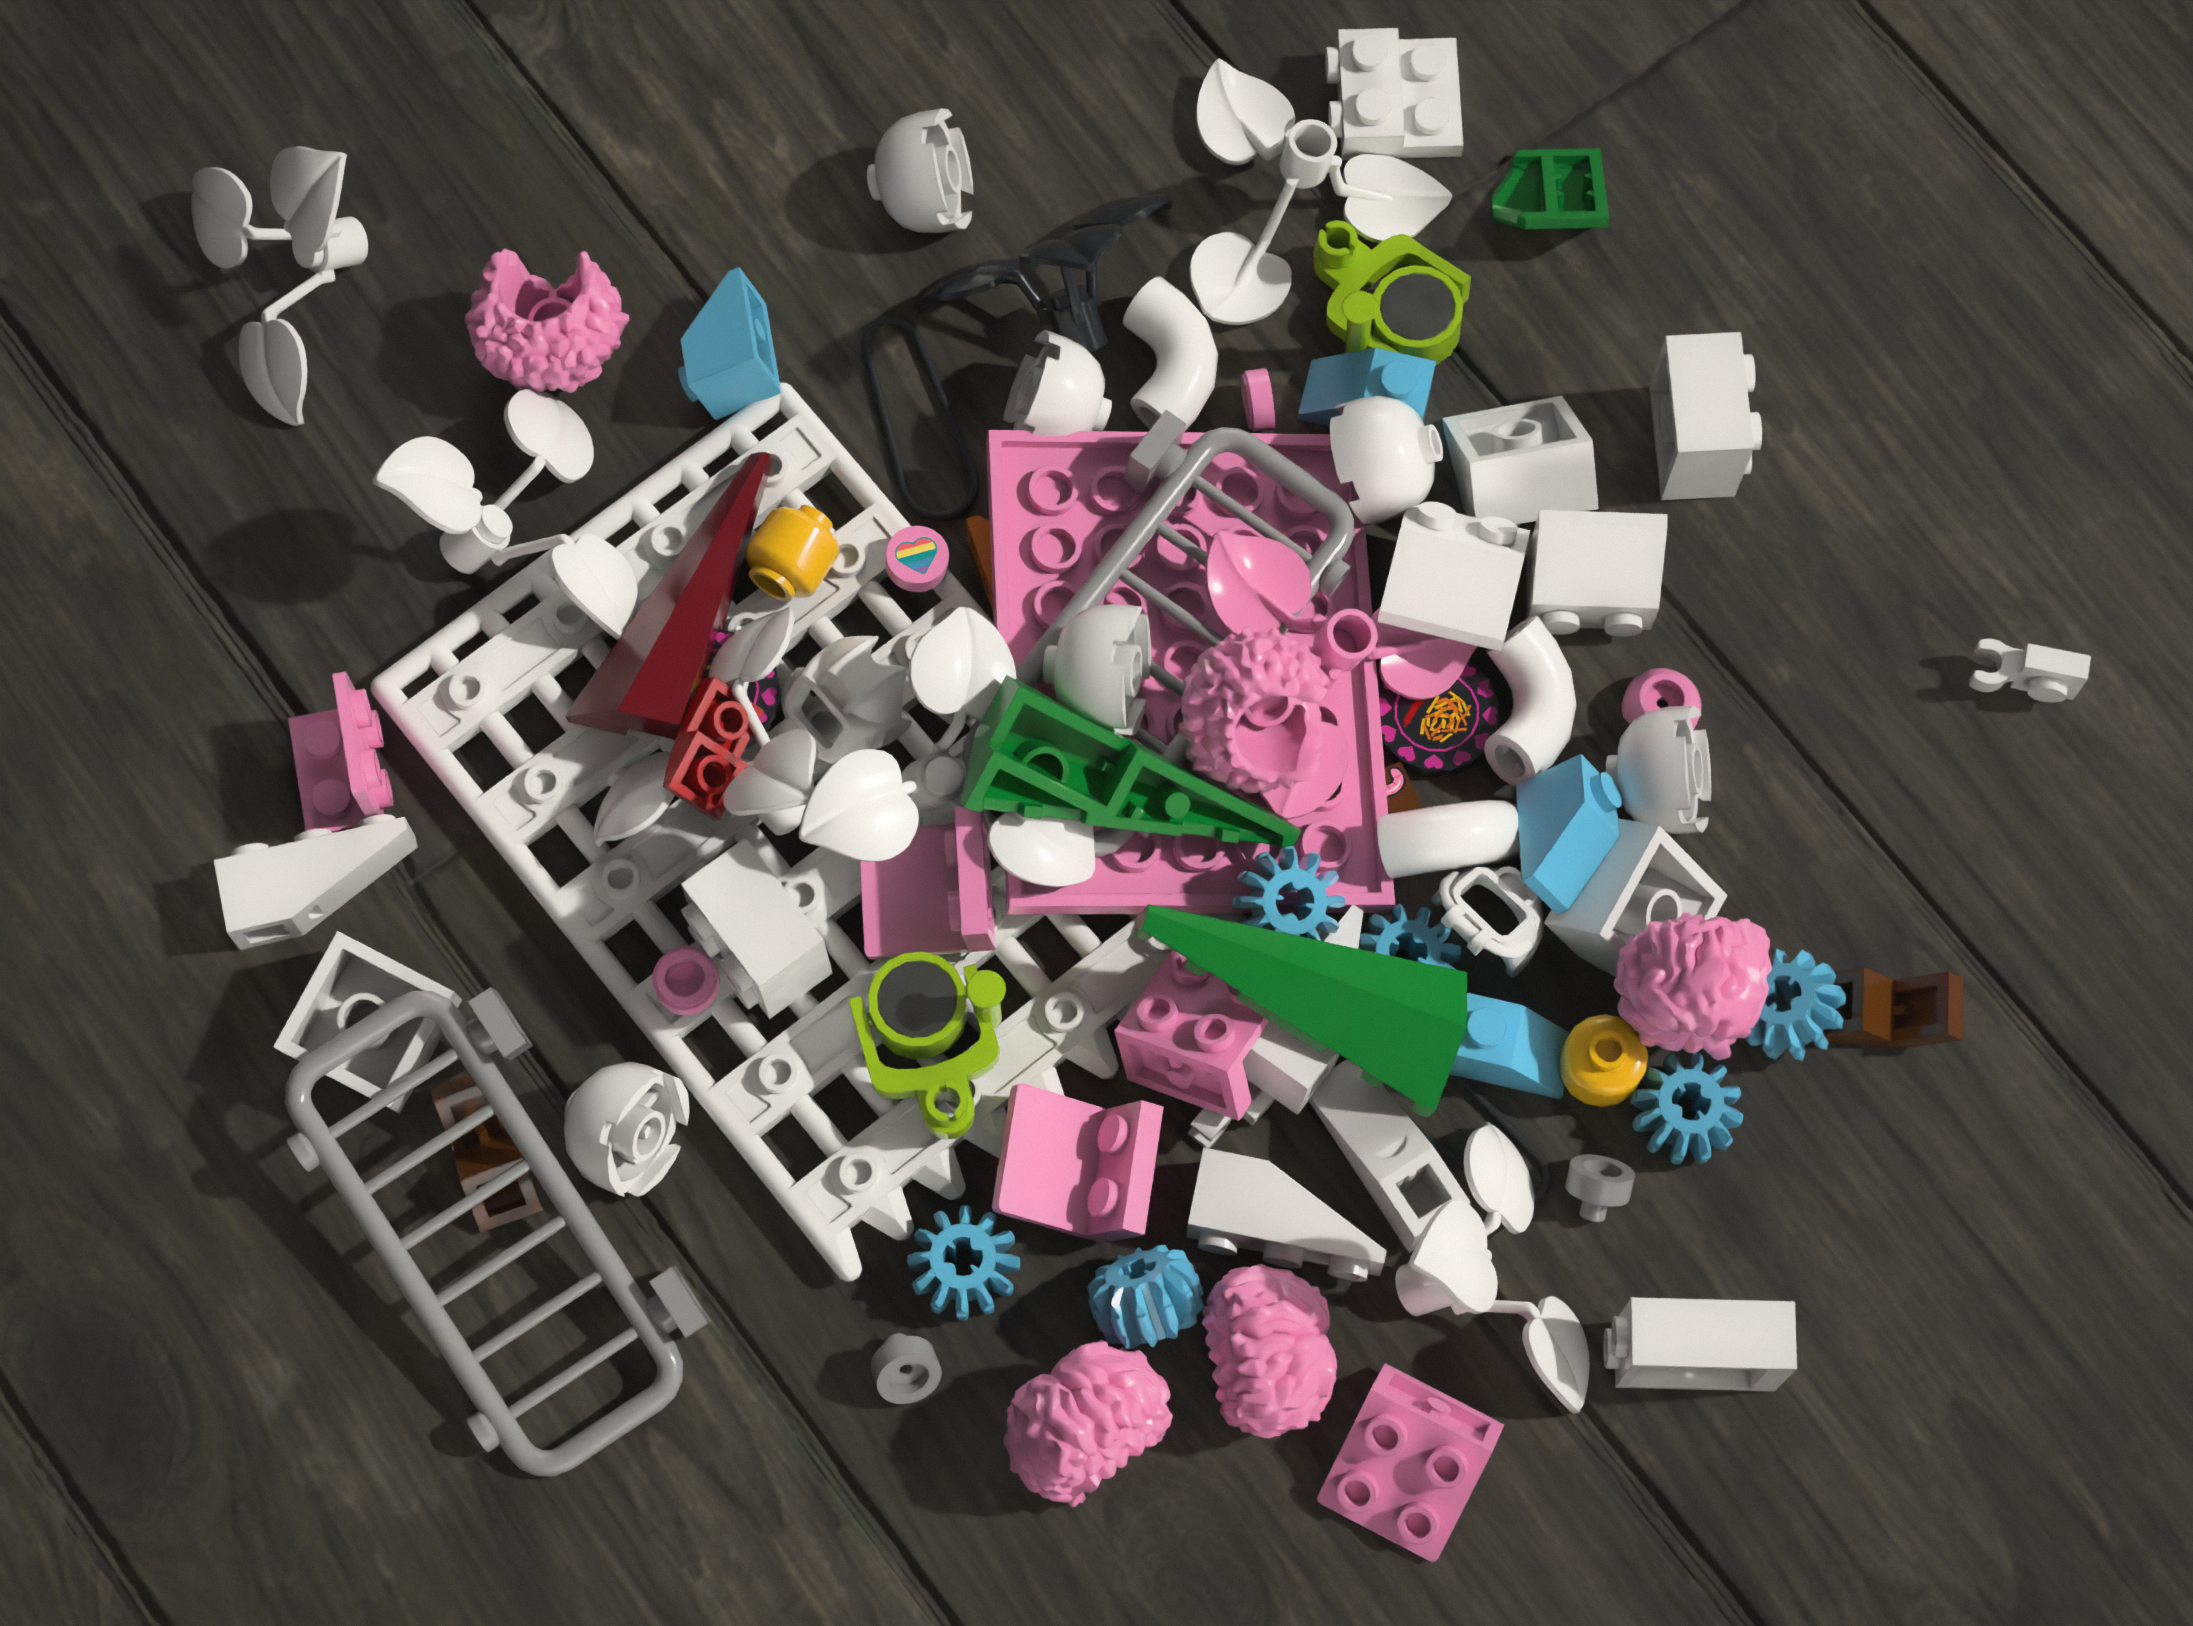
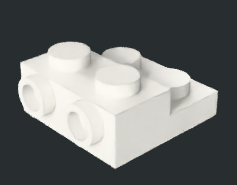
M1398 28L1339 29L1336 47H1326L1325 71L1326 83L1337 84L1338 101H1329L1328 124L1334 131L1336 138H1340L1341 159L1350 160L1355 156L1367 153L1384 154L1397 159L1461 157L1463 151V131L1456 38L1399 39Z

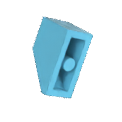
M735 268L728 271L681 338L684 366L679 367L678 374L682 387L688 398L692 402L700 400L715 420L737 412L749 404L782 393L766 302L741 268Z
M1379 348L1311 360L1297 420L1330 427L1331 418L1342 415L1334 409L1338 404L1359 398L1383 396L1403 401L1413 408L1423 421L1436 361Z
M1582 754L1516 785L1522 881L1557 915L1570 909L1620 837L1617 808L1621 807L1622 799L1619 789L1608 773H1599Z
M1467 993V1029L1450 1075L1561 1099L1564 1084L1559 1071L1561 1049L1570 1033L1523 1005Z

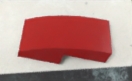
M716 677L702 679L675 739L663 783V788L713 821L720 820L726 809L723 804L726 788L735 776L747 766V763L741 760L740 757L753 734L748 725L749 718L745 708L736 702L732 694V688ZM751 702L760 719L764 710Z

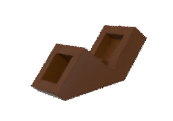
M1865 967L1834 972L1836 979L1833 985L1842 988L1846 1001L1844 1005L1835 1009L1844 1020L1842 1024L1843 1029L1823 1030V1034L1828 1042L1911 1048L1963 1040L1964 977L1947 971L1893 980Z
M470 1074L431 1088L433 1102L445 1131L488 1103ZM496 1114L450 1143L455 1155L459 1180L466 1196L524 1159ZM531 1170L471 1209L480 1233L543 1211Z

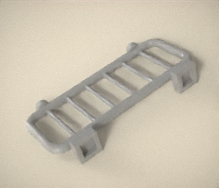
M1165 410L1130 454L1123 481L1142 494L1145 493L1156 477L1163 481L1162 484L1016 669V680L1035 688L1043 677V660L1047 646H1057L1062 629L1077 613L1099 605L1118 580H1121L1214 647L1219 642L1224 641V637L1127 570L1155 532L1206 568L1208 553L1164 523L1165 519L1191 486L1265 538L1281 542L1294 550L1304 560L1310 571L1312 588L1308 603L1318 590L1330 598L1351 569L1350 565L1341 560L1347 553L1354 538V518L1348 504L1328 486L1255 435L1240 428L1220 427L1208 431L1197 439L1186 452V450L1180 447L1186 423L1168 410ZM1224 452L1237 454L1321 512L1329 522L1330 531L1313 555L1200 477V474L1216 455ZM1303 609L1293 616L1297 618ZM1282 623L1279 628L1280 634L1285 635L1289 628ZM1151 660L1150 675L1182 697L1185 688L1184 683ZM954 713L948 715L938 714L937 716L951 725ZM978 720L972 725L963 742V761L966 769L969 764L975 732L981 722ZM1141 727L1132 736L1147 748L1183 767L1189 761L1186 758L1185 751L1189 741L1179 732L1168 746ZM1108 827L1096 832L1094 831L1095 857L1116 852L1132 837L1135 831ZM1137 831L1145 838H1149L1152 834L1149 832Z
M490 987L468 1001L477 1016L467 1022L461 1011L447 997L433 991H411L396 997L306 1055L292 1069L285 1085V1105L291 1121L298 1132L287 1138V1142L307 1172H310L319 1165L322 1167L473 1402L478 1412L467 1418V1422L482 1447L487 1452H490L500 1445L507 1457L520 1470L534 1476L555 1477L574 1469L663 1410L676 1397L683 1380V1360L676 1343L669 1333L679 1327L685 1338H687L712 1321L676 1266L667 1269L649 1281L657 1294L648 1300L489 1056L499 1049L504 1058L512 1060L533 1046L499 992ZM427 1017L439 1026L452 1046L451 1049L329 1128L327 1127L311 1099V1090L321 1077L413 1018ZM460 1059L488 1103L366 1183H363L336 1141V1138ZM496 1114L524 1159L399 1239L372 1197V1194ZM532 1170L560 1214L435 1295L407 1250ZM565 1226H568L596 1270L471 1351L443 1306ZM604 1281L632 1326L510 1407H507L479 1362ZM640 1337L657 1366V1375L654 1382L648 1388L554 1449L541 1450L529 1441L516 1421L517 1417Z

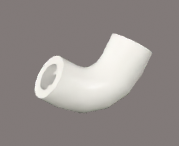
M1155 277L1137 293L1127 308L1123 319L1124 326L1146 342L1154 350L1157 358L1155 372L1133 396L1130 404L1138 418L1149 429L1152 428L1164 411L1168 410L1186 423V431L1198 417L1215 387L1218 352L1206 318L1182 292L1162 277Z
M1538 615L1525 619L1506 632L1502 652L1492 649L1486 650L1505 677L1512 691L1513 709L1506 723L1486 740L1484 751L1492 770L1502 780L1513 786L1546 771L1553 765L1570 740L1576 711V698L1571 669L1556 640Z
M1482 800L1446 804L1381 815L1378 819L1377 836L1379 851L1384 869L1391 879L1470 866L1508 864L1520 859L1517 805L1510 801Z

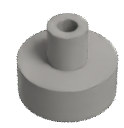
M1591 1154L1578 1155L1570 1161L1565 1188L1571 1195L1582 1200L1579 1212L1582 1218L1601 1222L1605 1220L1608 1206H1622L1630 1201L1635 1172L1628 1165L1609 1157Z
M901 1333L889 1336L871 1360V1373L877 1390L885 1400L891 1403L909 1404L917 1402L931 1394L941 1380L942 1370L933 1346L926 1339L918 1336H906Z

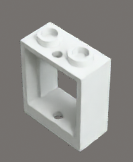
M1631 1297L1619 1316L1613 1317L1612 1329H1605L1603 1341L1605 1369H1615V1388L1776 1391L1797 1370L1795 1301Z

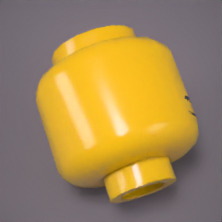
M801 505L799 509L789 507L773 509L748 544L745 552V558L751 568L748 575L752 582L768 595L785 602L791 601L793 597L805 598L812 596L837 560L840 552L837 540L830 532L833 527L832 522L822 512L808 505Z
M1607 1014L1588 1017L1574 1026L1564 1042L1559 1060L1561 1079L1571 1095L1585 1104L1598 1107L1616 1105L1630 1097L1646 1072L1648 1052L1646 1046L1639 1042V1032L1634 1030L1632 1025L1623 1018Z

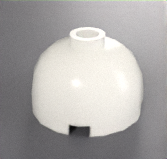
M948 109L918 112L899 119L883 135L876 149L875 164H870L867 169V181L873 199L876 201L881 200L887 213L903 228L915 232L944 233L967 228L972 218V211L961 213V190L973 194L970 159L960 127L947 128L944 120L952 116Z
M1048 330L1042 331L1034 341L1045 346L1042 348L1038 358L1025 355L1012 385L1003 420L1009 423L1015 421L1013 430H1033L1032 435L1066 436L1078 431H1103L1111 412L1112 401L1103 397L1105 377L1100 364L1080 344Z
M1374 396L1338 404L1334 409L1342 415L1332 417L1330 420L1331 450L1340 484L1352 481L1360 498L1348 502L1354 514L1363 524L1375 525L1396 519L1404 515L1405 510L1418 506L1427 497L1434 483L1435 462L1441 461L1443 458L1442 443L1435 426L1432 424L1425 426L1421 417L1413 408L1397 399Z
M1097 605L1077 613L1062 629L1058 645L1047 646L1043 660V679L1045 684L1055 686L1056 699L1064 706L1115 733L1134 736L1140 727L1147 700L1134 697L1139 692L1141 678L1149 679L1151 637L1147 614H1140L1143 608L1141 606Z
M1671 706L1646 712L1633 720L1620 737L1618 755H1608L1606 760V773L1615 781L1625 811L1637 822L1660 825L1666 833H1703L1708 824L1709 817H1697L1698 797L1702 801H1711V763L1706 729L1693 730L1690 720L1702 716L1699 708L1696 706Z
M625 1062L603 1067L583 1082L579 1089L574 1091L568 1099L564 1112L566 1152L581 1175L595 1185L625 1197L624 1193L626 1192L637 1197L644 1195L657 1185L676 1160L681 1148L677 1144L668 1145L675 1133L677 1122L686 1126L688 1124L690 1113L688 1092L681 1079L648 1065Z

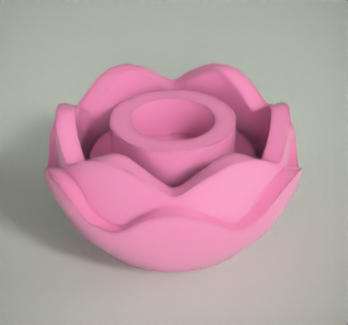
M1654 668L1636 676L1628 685L1621 704L1623 718L1629 725L1633 720L1646 712L1660 709L1657 705V702L1660 700L1666 701L1668 707L1694 705L1699 708L1700 712L1702 708L1699 692L1693 682L1685 675L1668 668ZM1699 717L1690 719L1693 730L1697 725Z

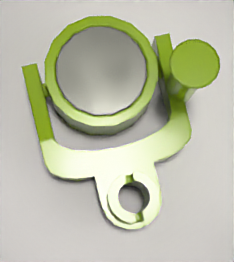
M1339 220L1328 222L1325 225L1326 232L1322 229L1320 230L1318 240L1314 245L1313 268L1315 274L1334 290L1327 303L1326 325L1331 332L1346 343L1345 353L1379 348L1434 360L1436 365L1449 357L1459 342L1463 304L1469 299L1471 276L1431 252L1408 235H1393L1371 250L1358 240L1356 229L1351 224ZM1404 265H1412L1396 269L1395 271L1387 275L1385 278H1383L1379 283L1378 287L1376 288V290L1374 291L1373 295L1367 292L1368 289L1371 286H1373L1381 277L1391 272L1395 268Z
M924 951L903 953L887 961L874 975L868 992L869 1013L865 1011L861 996L848 999L873 1089L879 1096L888 1099H905L917 1096L923 1121L927 1129L936 1137L956 1139L967 1133L975 1119L974 1100L968 1082L992 1070L999 1061L1000 1050L994 1028L1002 1020L1001 1001L1006 993V984L998 973L991 970H981L978 972L976 964L963 967L966 984L964 985L956 968L942 957ZM967 998H969L980 1030L979 1040L969 1050L944 1062L916 1069L890 1068L884 1066L879 1061L870 1026H873L881 1043L895 1054L913 1060L933 1058L949 1050L962 1036L968 1019ZM946 1101H952L959 1106L953 1111L954 1116L948 1117L947 1113L940 1112L937 1109L939 1105Z

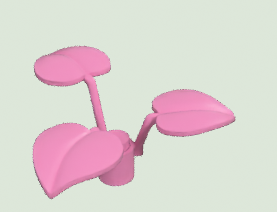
M1219 531L1214 536L1210 545L1205 571L1206 587L1211 607L1220 623L1236 637L1241 633L1244 626H1250L1253 632L1266 633L1271 628L1279 630L1282 623L1294 631L1313 630L1316 633L1313 641L1314 654L1321 658V665L1326 668V675L1330 680V685L1324 687L1327 689V695L1336 680L1340 678L1342 672L1353 669L1367 656L1371 660L1380 659L1379 673L1381 679L1393 692L1412 700H1428L1444 693L1457 681L1471 655L1478 647L1379 623L1377 620L1380 608L1370 617L1357 609H1344L1337 612L1329 620L1321 614H1317L1313 618H1296L1293 615L1301 611L1309 601L1312 584L1307 565L1294 550L1281 542L1269 538L1243 536L1227 531ZM1325 698L1321 702L1317 703L1319 708L1321 707ZM1321 722L1322 745L1318 749L1322 752V757L1318 761L1319 767L1316 774L1312 775L1307 781L1297 782L1291 789L1281 785L1276 790L1271 789L1268 793L1260 794L1273 814L1285 820L1304 816L1320 807L1337 790L1347 772L1349 746L1346 735L1336 725Z

